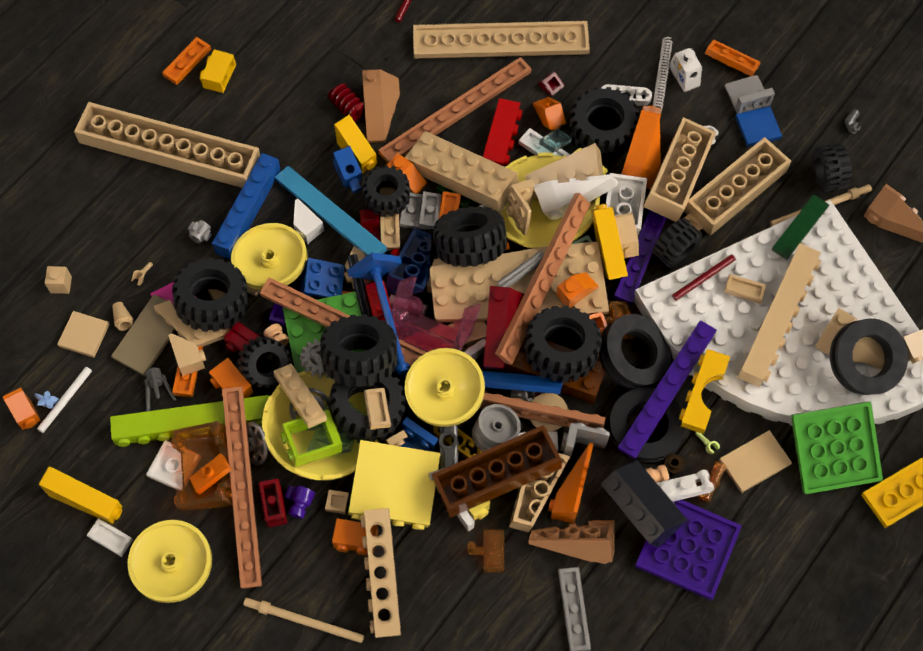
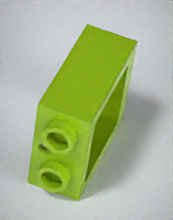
M329 409L324 411L327 421L313 427L323 425L330 445L298 455L291 434L310 429L303 419L299 418L282 424L283 431L280 432L283 444L287 443L288 445L287 455L290 461H294L295 467L342 452V442Z

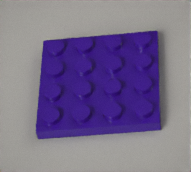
M684 500L673 501L688 521L659 548L650 545L646 540L635 567L712 601L742 525Z

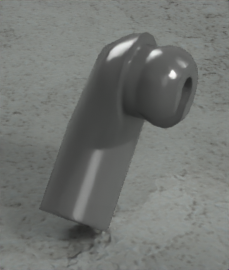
M852 109L845 119L847 130L853 134L861 128L860 125L857 126L858 122L855 121L860 115L857 109Z

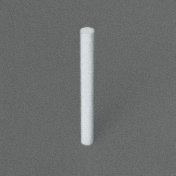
M88 367L83 369L38 426L37 430L41 433L46 431L92 372L91 369Z

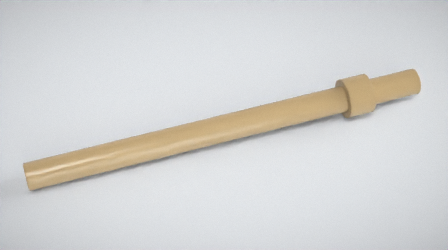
M870 184L858 189L855 187L848 190L847 193L826 201L831 200L833 205L849 199L854 200L859 198L860 195L872 191V187ZM801 210L770 221V226L772 227L798 215Z
M246 598L244 601V606L259 610V613L265 615L272 614L362 643L364 639L362 634L271 606V603L266 601L259 602L250 598Z

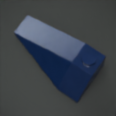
M414 227L399 254L402 263L388 274L385 285L387 292L399 297L423 292L430 278L432 234Z

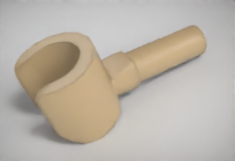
M149 262L141 271H134L131 281L139 279L137 285H141L146 272L153 264Z

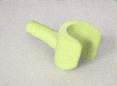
M695 433L706 445L705 449L708 454L714 453L710 445L714 446L717 450L720 448L718 442H710L701 433Z

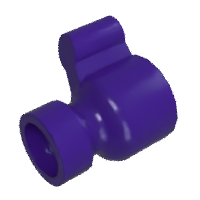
M288 485L284 497L294 502L288 514L295 518L303 519L305 508L311 505L315 492L306 487Z

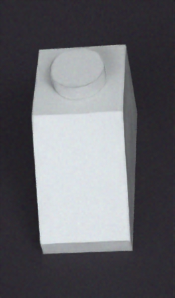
M296 199L294 229L309 244L324 231L323 222L299 199Z

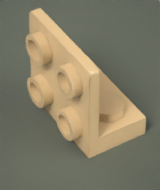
M532 179L511 185L510 194L508 195L509 202L506 208L508 215L513 218L516 228L524 236L528 235L532 212L530 208L535 185Z

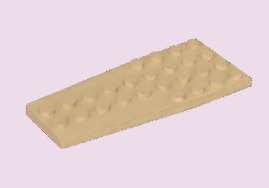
M599 242L571 244L538 313L541 314V310L545 308L551 309L552 306L558 305V307H563L564 304L556 296L557 286L572 275L587 272L599 287L572 306L571 309H574V307L578 308L581 313L585 312L588 315L602 312L603 315L609 314ZM548 246L505 253L494 261H489L484 265L479 264L475 267H455L451 264L432 266L430 268L435 321H487L490 286H497V282L536 253L541 251L545 254ZM538 267L511 285L510 288L525 294Z

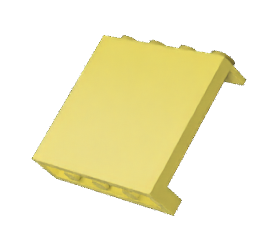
M360 440L348 515H352V519L361 520V515H364L365 510L389 508L392 525L404 527V524H408L417 530H424V527L428 528L436 486L434 480H430L429 473L438 470L440 453Z

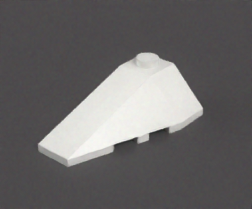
M609 174L590 176L584 181L571 178L569 179L570 182L565 183L551 180L534 185V189L543 213L550 220H558L564 216L574 193H580L588 202H591L618 186V182Z

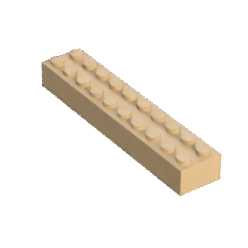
M88 102L74 131L81 144L243 188L260 157L259 148L91 102Z

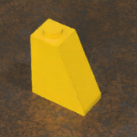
M348 115L334 124L337 144L341 149L351 146L362 173L373 169L377 164L376 153L352 117Z

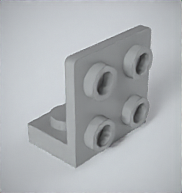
M757 75L725 84V89L737 114L770 106L775 95L772 88L764 89Z

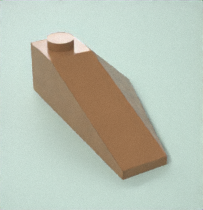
M380 69L363 70L368 143L386 142L391 120L400 96L399 78Z
M886 184L871 203L864 217L870 223L880 228L923 243V220L917 214L919 211L915 207L911 209L904 202L906 198Z
M615 520L588 521V525L577 527L576 523L569 524V527L565 529L550 527L532 530L528 541L529 544L586 561L605 564L612 562L614 556Z

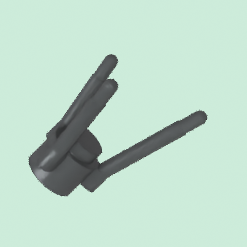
M150 368L145 372L147 378L144 380L146 386V412L150 411V387L154 388L156 398H160L158 387L163 383L173 401L177 400L167 382L166 375L161 374L159 368Z

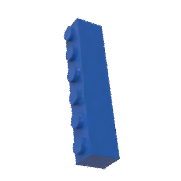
M261 153L212 242L215 254L231 259L236 241L249 230L276 180L275 176L281 171L277 158Z

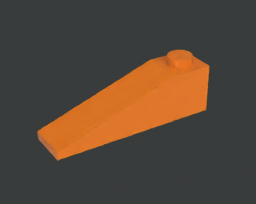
M642 110L621 175L647 178L646 188L651 189L661 167L660 115Z
M589 443L557 492L555 500L551 499L548 510L552 512L551 519L571 524L575 523L593 443Z

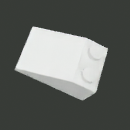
M610 173L618 182V186L607 192V207H613L615 216L633 213L636 232L639 237L647 178Z

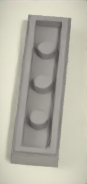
M579 567L558 569L569 651H590L591 646Z

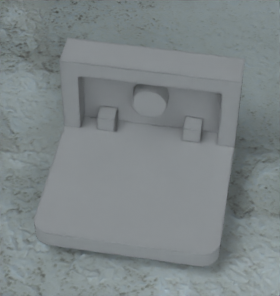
M571 423L568 433H564L560 451H564L563 455L570 456L571 458L575 442L586 445L593 443L595 447L605 448L610 433L600 427L590 428L586 427L583 423Z

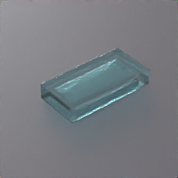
M556 129L541 138L539 144L550 152L555 153L568 145L572 138L561 130Z

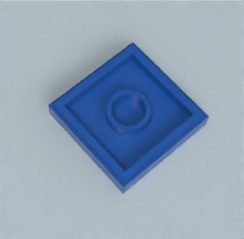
M770 106L736 114L735 118L747 147L756 145L764 137L770 142L782 138Z

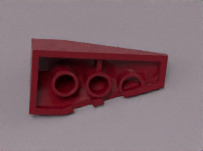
M490 286L484 368L503 369L506 364L495 352L524 296V293L510 287Z

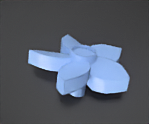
M46 391L44 396L35 393V397L39 399L37 406L42 405L52 409L53 404L59 401V398L51 396L49 391Z

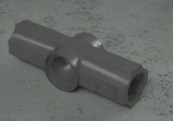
M458 425L440 427L439 443L441 469L458 463ZM448 437L454 438V443L451 446L444 445Z

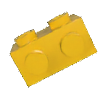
M214 49L211 56L209 55L207 58L205 69L200 73V80L202 81L203 88L224 93L236 62L233 54Z

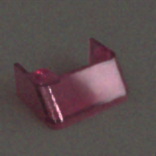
M411 276L399 281L391 310L398 339L425 352L440 348L461 350L473 332L481 304L477 302L466 307L462 318L458 319L454 324V328L421 315L423 310L422 301L412 295L417 277Z

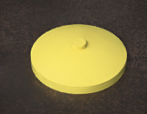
M278 223L262 224L249 229L236 241L231 254V262L234 268L237 267L241 270L248 287L262 290L269 277L284 285H289L303 272L307 260V249L301 235L293 228Z
M451 348L435 349L423 354L412 364L405 379V396L413 413L422 421L439 427L455 426L468 420L479 409L485 394L484 377L479 365L468 354Z
M179 520L161 521L146 528L134 541L128 556V572L135 587L147 598L161 603L179 602L195 594L206 582L212 566L211 549L204 535L193 525Z

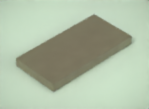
M155 294L111 355L112 359L143 376L146 375L145 372L151 368L170 340L168 335L174 334L176 331L165 322V319L160 314L158 315L155 312V305L166 302V300Z

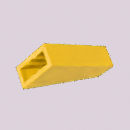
M607 204L596 205V209H592L591 214L596 242H599L604 277L609 280L626 277L628 274L613 207H607Z
M50 466L39 483L49 497L113 524L115 519L117 520L122 513V505L118 500Z

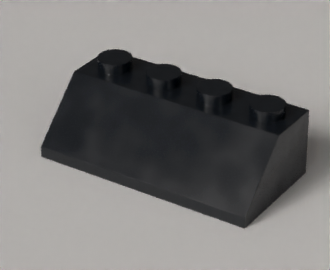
M638 460L615 470L601 483L650 545L659 548L688 521Z

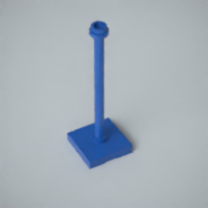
M371 252L350 267L347 272L349 277L375 281L385 321L393 328L397 336V366L395 371L399 375L406 374L410 366L409 363L404 361L381 278L402 262L400 256Z

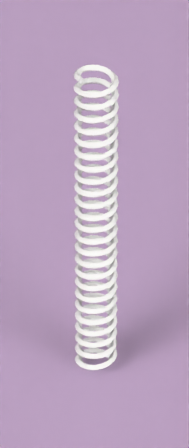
M665 37L662 42L653 106H660L661 112L673 44L671 40L665 39H671V37Z

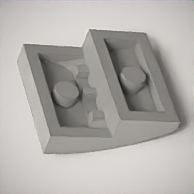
M423 191V194L410 193L409 204L406 205L404 211L401 210L399 227L433 229L436 221L439 219L442 194Z

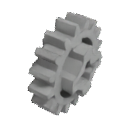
M314 339L313 344L307 342V347L302 348L300 355L301 367H305L306 373L311 371L312 377L318 374L319 378H322V375L329 378L322 367L320 342L317 339Z

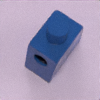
M351 146L333 152L334 168L344 188L350 187L353 193L362 191V172Z

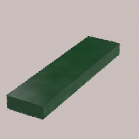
M813 195L771 250L788 260L797 249L799 243L804 240L828 209L829 204Z

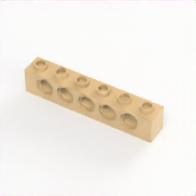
M389 508L365 510L364 515H361V527L366 528V536H362L363 548L368 549V557H364L365 570L370 572V578H366L367 591H371L372 599H368L369 612H373L374 620L370 621L371 633H375V638L401 635ZM374 525H380L383 529L382 534L378 537H374L371 534V528ZM378 545L382 546L385 551L384 555L380 558H376L373 555V548ZM379 566L386 569V576L382 579H378L374 574L375 569ZM381 587L388 590V597L385 600H380L376 595L377 590ZM381 609L389 610L390 618L387 621L379 619L378 613Z

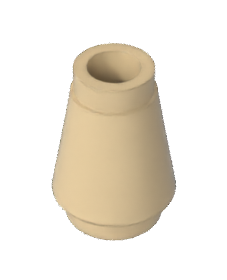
M122 302L114 303L112 308L115 327L121 331L130 329L133 325L132 316Z

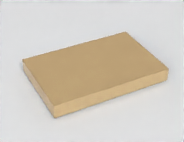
M770 430L719 459L741 493L792 464Z

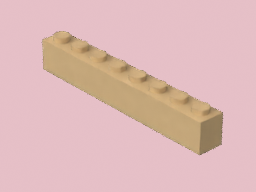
M799 243L738 378L758 387L761 386L763 381L767 383L771 375V371L768 369L770 365H775L779 357L776 354L777 349L782 350L786 341L783 336L785 333L789 334L793 326L790 320L792 317L796 318L801 308L797 305L799 301L803 302L806 297L807 291L804 289L806 285L810 287L814 276L811 274L813 270H818L821 260L818 258L821 252Z

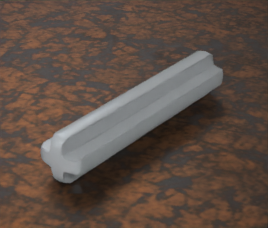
M541 251L536 253L497 282V286L510 287L539 266L544 254Z

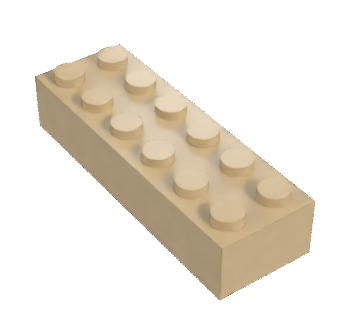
M683 117L643 207L675 222L680 219L716 135L715 131Z
M426 131L405 157L413 163L424 178L499 213L509 201L508 195L510 194L511 185L519 183L517 172Z
M764 137L688 200L684 212L687 215L691 213L703 225L702 229L711 236L787 172L791 160Z

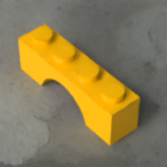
M707 349L706 354H701L698 365L701 366L699 373L695 372L692 383L695 384L693 391H688L685 400L688 402L687 408H682L679 420H682L681 427L702 434L705 433L711 411L703 403L701 392L708 383L715 380H723L730 356Z

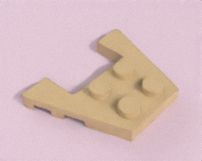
M208 289L212 300H217L226 294L220 290ZM171 300L154 306L155 312L158 315L160 314L169 326L171 325L182 338L196 343L197 347H203L224 339V336L230 331L229 327L225 330L221 328L216 332H213V330L203 332L199 328L195 330L191 328V325L187 326L182 322V319L178 318Z

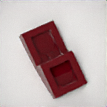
M360 210L361 226L381 242L379 214H374V210Z

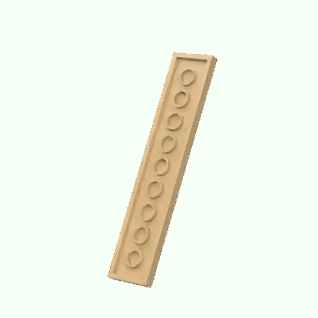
M587 21L413 25L414 58L589 54L590 51Z

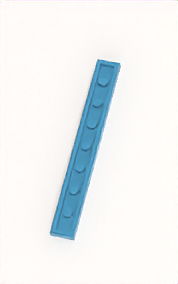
M287 166L275 176L279 184L367 256L371 252L383 254L387 251V247L292 168Z

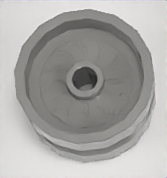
M493 404L487 406L481 411L472 428L474 444L483 452L517 437L521 430L520 420L517 414L505 405Z

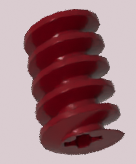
M340 84L329 91L327 98L335 104L336 108L345 117L350 115L354 122L362 117L365 105L363 102H360L359 98H355L356 95L351 93V89L347 88L346 84Z

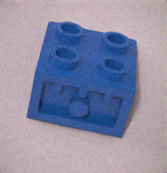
M308 258L301 276L300 292L308 296L314 295L324 298L341 295L345 266Z
M408 417L405 418L402 422V430L405 431L408 437L403 439L405 443L400 447L436 452L439 448V439Z

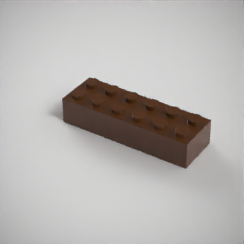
M525 339L513 364H505L503 369H497L505 373L540 376V372L536 373L531 368L532 364H528L526 360V355L524 354ZM546 340L551 348L559 352L576 351ZM597 359L595 367L585 377L582 378L580 376L577 381L572 382V380H568L567 383H563L560 393L594 405L606 374L600 359Z
M542 425L432 474V477L451 518L561 469L562 459L545 426Z

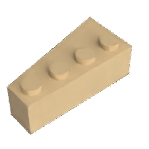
M596 143L525 175L526 180L532 179L536 185L551 180L565 183L570 182L569 179L571 178L584 181L590 176L603 175L601 151ZM535 189L532 196L533 200L538 199Z
M558 453L562 459L561 469L518 488L509 527L524 532L531 530L570 456Z

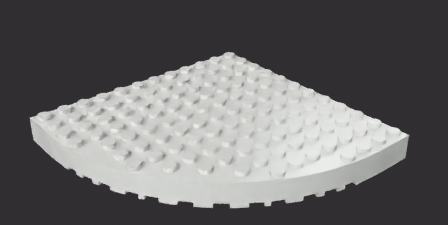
M831 200L826 201L829 204L828 209L801 242V244L821 252L818 258L821 260L818 270H813L811 274L814 276L810 287L806 285L804 289L807 291L804 301H799L797 305L801 308L796 318L792 317L790 320L793 326L789 334L785 333L783 336L786 341L782 350L777 349L776 354L779 357L775 365H770L768 369L771 371V375L767 383L763 381L760 387L738 378L796 252L795 250L790 258L786 260L771 250L796 216L635 289V304L643 316L657 324L670 346L671 355L674 360L700 320L717 329L716 334L703 354H706L707 349L730 356V360L723 380L712 381L705 388L721 396V399L724 401L728 400L736 404V407L746 412H753L763 416L762 418L775 422L789 423L793 426L791 414L866 401L872 403L875 424L885 423L893 419L896 420L923 408V360L914 364L909 361L902 380L893 389L881 394L860 395L847 390L838 382L831 369L829 355L815 347L838 308L856 317L858 320L869 318L883 320L896 328L902 337L919 331ZM733 254L736 261L679 300L675 301L672 294L729 255ZM729 274L766 284L762 303L759 304L725 294L724 289ZM698 362L691 371L690 376H694L695 372L699 373L701 366L698 365ZM854 363L856 369L867 377L876 376L882 370L870 367L869 364Z

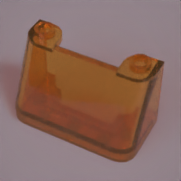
M215 421L173 430L171 443L172 447L181 453L183 490H179L174 497L177 509L197 510L233 507L230 472L202 494H198L195 491L190 480L193 474L220 453L225 456L229 464L226 426Z

